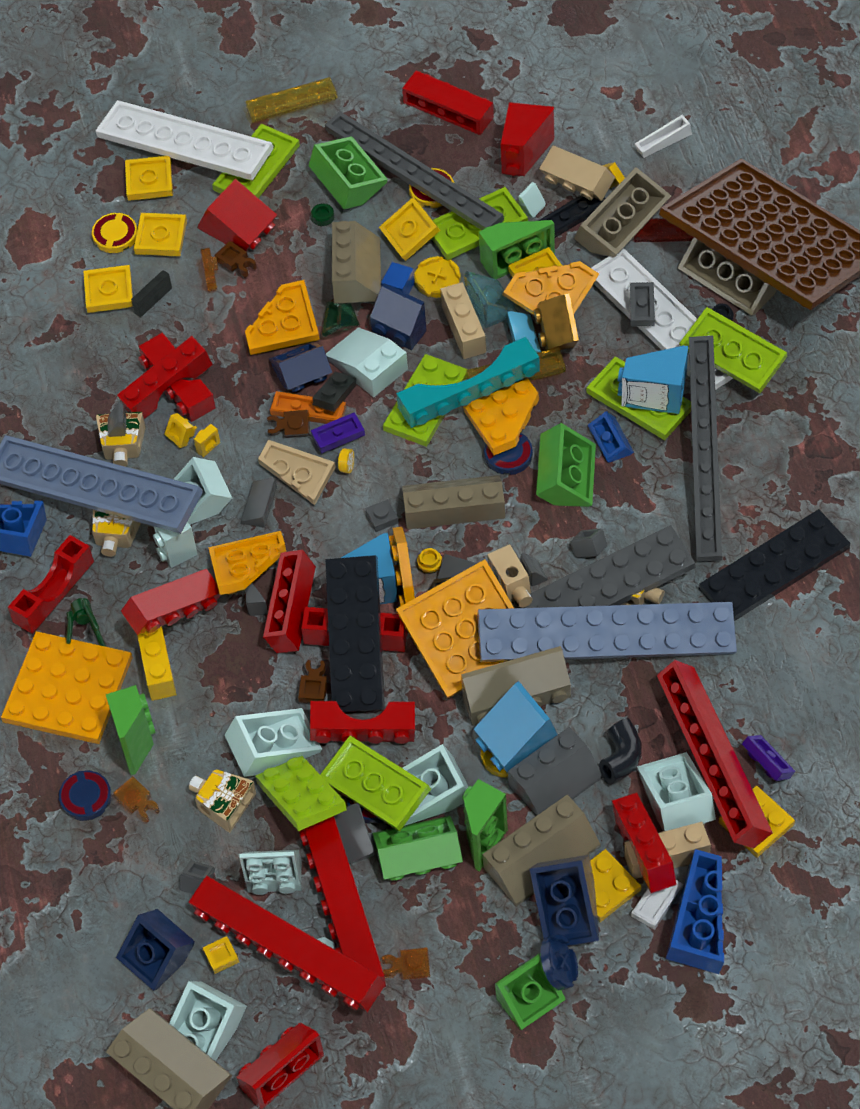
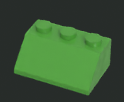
M352 136L315 144L308 166L343 209L363 205L388 181Z
M562 423L541 433L536 495L556 506H591L593 502L596 444Z
M136 685L106 694L130 775L136 774L154 745L151 735L156 733L145 694H139Z
M478 779L473 787L469 786L466 789L462 799L464 800L467 839L474 867L480 872L483 867L482 854L502 840L508 831L506 794Z
M450 816L406 825L401 831L392 828L373 833L384 879L399 880L407 874H426L434 868H453L457 863L463 862L457 831Z

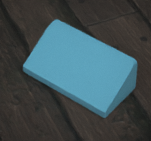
M508 311L507 322L513 342L526 337L536 353L541 354L531 315Z

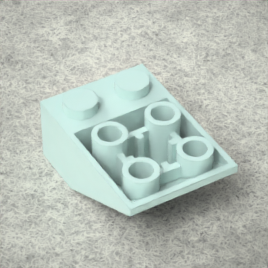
M299 850L258 851L239 854L248 893L264 895L268 892L290 894L294 891H302V861Z

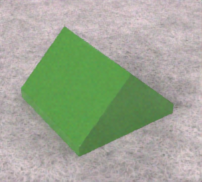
M541 953L495 983L497 1001L521 1030L566 1000L562 991L554 988L547 980L541 963Z

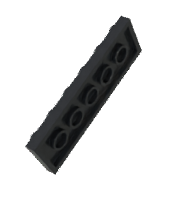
M818 509L699 583V590L710 602H732L734 621L848 550L851 543Z
M373 555L325 559L332 701H337L344 713L384 710L378 557Z

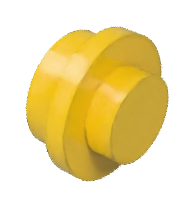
M432 548L424 549L418 555V567L428 573L437 571L442 564L441 554Z

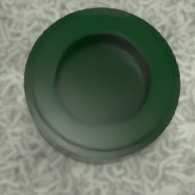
M325 203L314 206L311 210L313 223L318 226L331 224L334 221L332 206Z

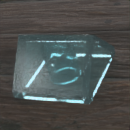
M468 271L464 274L465 289L475 312L485 328L507 320L508 311L518 312L512 301L502 295L504 289L497 279Z

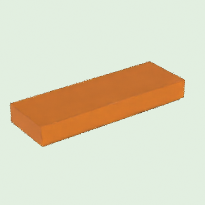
M276 391L270 413L273 416L284 417V412L308 410L309 421L327 424L344 417L346 402H342L335 412L314 406L313 397Z

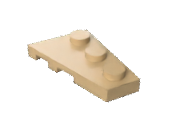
M268 440L258 458L261 466L313 505L318 501L335 469V462L271 440Z

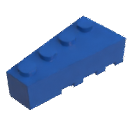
M12 501V504L0 505V551L32 556L47 520L43 501H34V504H22V501Z
M695 849L689 864L666 959L719 974L724 964L722 856Z

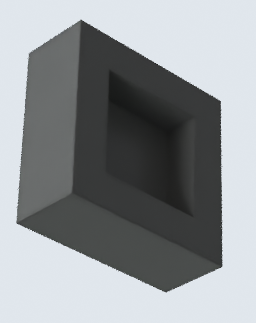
M388 499L365 508L375 532L398 524V517Z

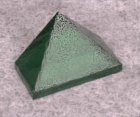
M334 298L326 303L322 330L324 337L360 325L351 303L334 304Z

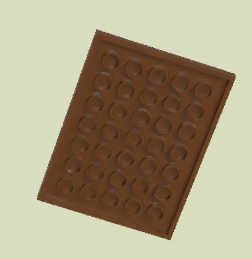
M742 158L660 208L659 215L669 223L676 225L688 235L695 237L707 247L714 249L726 259L738 264L744 270L749 271L763 282L773 286L782 294L787 295L809 310H812L860 276V230Z

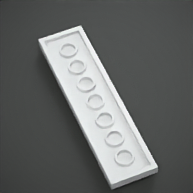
M119 100L116 101L96 129V135L99 138L159 155L169 156L170 158L248 180L254 179L273 150L272 142Z
M624 248L616 257L609 256L591 267V269L599 273L594 284L629 319L630 283L654 282L655 326L637 327L661 350L680 346L679 343L696 322L697 318ZM688 353L687 375L690 377V356ZM715 368V389H718L733 378Z

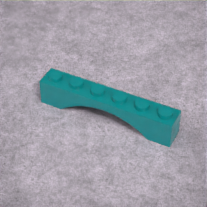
M523 337L505 345L500 355L488 368L470 379L448 385L416 384L396 393L398 408L410 428L423 425L430 419L445 415L455 408L468 405L473 400L488 396L498 389L509 387L523 378L535 375L540 371L539 356L528 339Z

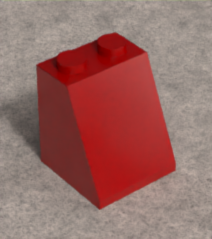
M509 102L501 139L502 174L525 176L551 145L555 138L553 106Z
M234 179L206 209L197 228L225 244L231 241L247 252L249 248L254 250L262 241L260 237L263 233L268 235L276 226L273 222L277 214L238 180Z

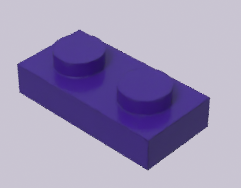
M355 412L310 430L311 436L321 454L365 436V429Z
M762 735L747 736L743 741L742 745L748 750V755L764 767L765 773L771 779L776 781L790 779L796 772Z

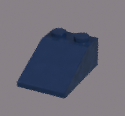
M589 855L541 862L531 867L530 874L543 938L561 934L567 938L569 942L566 943L567 946L599 941L595 883Z

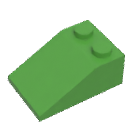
M552 220L504 222L486 227L480 231V262L492 279L496 280L509 274L508 265L549 247L555 253L554 222Z

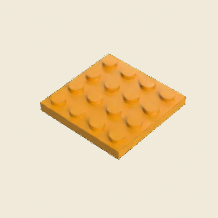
M486 559L396 609L397 614L447 699L462 691L461 674L503 663L480 662L477 611L479 609L514 608Z
M36 631L2 713V722L100 744L111 715L106 694L121 689L133 658L132 653L71 639L70 644H67L64 637Z

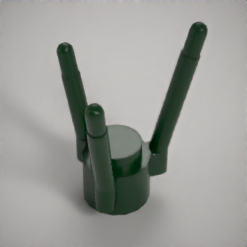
M86 598L74 600L71 603V611L66 613L68 619L66 643H71L73 621L75 620L81 625L90 622L100 646L106 647L99 631L98 623L93 615L90 601Z

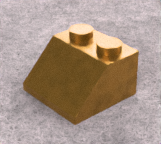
M570 293L539 302L537 305L538 309L534 310L536 323L541 324L542 332L539 333L541 347L545 346L546 352L575 347L579 339Z

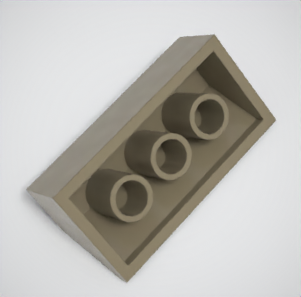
M635 167L580 225L574 239L591 253L616 257L671 198V195Z
M356 221L332 222V285L334 304L376 301L381 289L380 237Z
M695 237L678 266L679 270L751 316H754L777 291L773 286L763 282L760 278L744 270L733 261L726 259L722 254L707 247Z
M500 475L402 486L407 529L505 518V501Z
M561 646L461 674L463 701L472 726L477 725L518 681L540 707L553 702L561 703L571 697V683Z
M567 794L482 854L483 868L517 907L534 894L530 874L531 867L541 862L590 855L601 847V844L584 812Z
M152 1008L147 1009L125 1026L106 1051V1053L173 1109H209L232 1077V1074Z

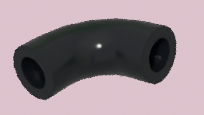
M629 718L618 721L607 731L615 744L616 751L613 755L600 761L599 769L602 777L609 784L616 783L635 771L642 756V742Z

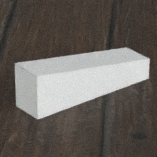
M681 115L635 143L636 150L645 158L692 135L690 123Z

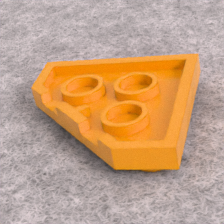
M580 261L558 267L556 265L541 268L532 272L515 273L502 295L535 316L534 310L538 309L537 305L539 302L570 293L573 313H575L596 281L599 273Z
M304 280L282 284L276 291V296L272 301H268L259 312L258 318L253 325L247 327L245 336L250 355L320 340Z
M527 378L509 387L495 391L488 396L473 400L468 405L463 406V409L493 455L516 447L522 429H525L531 417V411L539 401V394Z
M401 526L392 528L393 535L389 536L393 560L398 562V565H394L397 586H402L403 595H399L400 606L415 599L407 541Z
M281 531L208 547L220 595L233 594L246 589L280 558V553L287 552Z

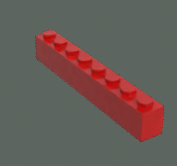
M674 660L657 675L659 682L712 793L733 842L754 849L773 832L695 668Z
M334 816L299 831L302 845H308L310 853L306 854L310 870L315 868L317 876L313 877L317 893L323 892L324 900L320 902L324 916L330 915L332 923L328 924L332 940L337 939L339 947L335 948L336 951L378 974L385 982V976Z
M207 875L188 902L195 909L193 914L204 922H207L208 919L214 921V926L225 934H228L229 931L236 934L235 939L247 947L253 944L258 947L256 951L267 959H270L272 956L279 960L278 964L289 972H292L293 969L300 972L299 976L311 985L314 982L322 985L321 990L331 997L335 998L336 995L343 997V1003L353 1010L357 1011L360 1007L368 1012L386 985L378 974Z

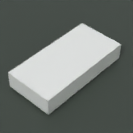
M676 880L677 885L654 893H650L649 889H647L632 911L631 917L655 930L683 889V884Z

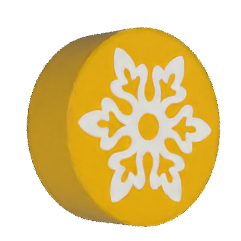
M343 448L338 457V469L341 473H351L354 466L353 449Z

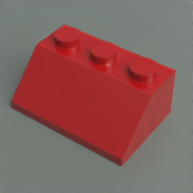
M298 1023L295 1027H289L283 1032L279 1041L274 1045H268L262 1050L258 1059L252 1064L247 1063L241 1068L236 1077L239 1088L259 1109H263L324 1056L320 1034L302 1023Z

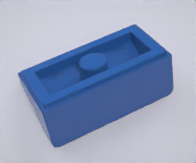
M608 411L588 424L608 463L634 453L616 418Z

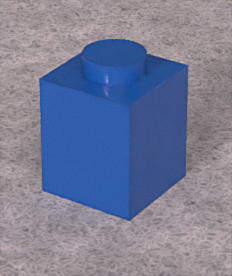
M392 262L381 282V286L385 283L409 294L415 284L414 268Z

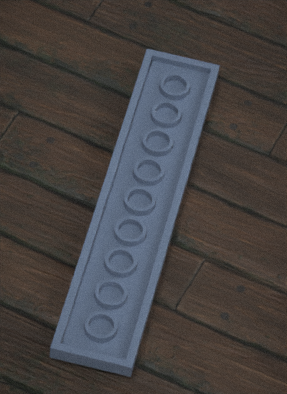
M7 435L4 436L0 443V484L180 534L203 493V490L197 485Z
M732 602L479 609L477 611L480 662H506L561 646L565 660L735 654L737 652Z

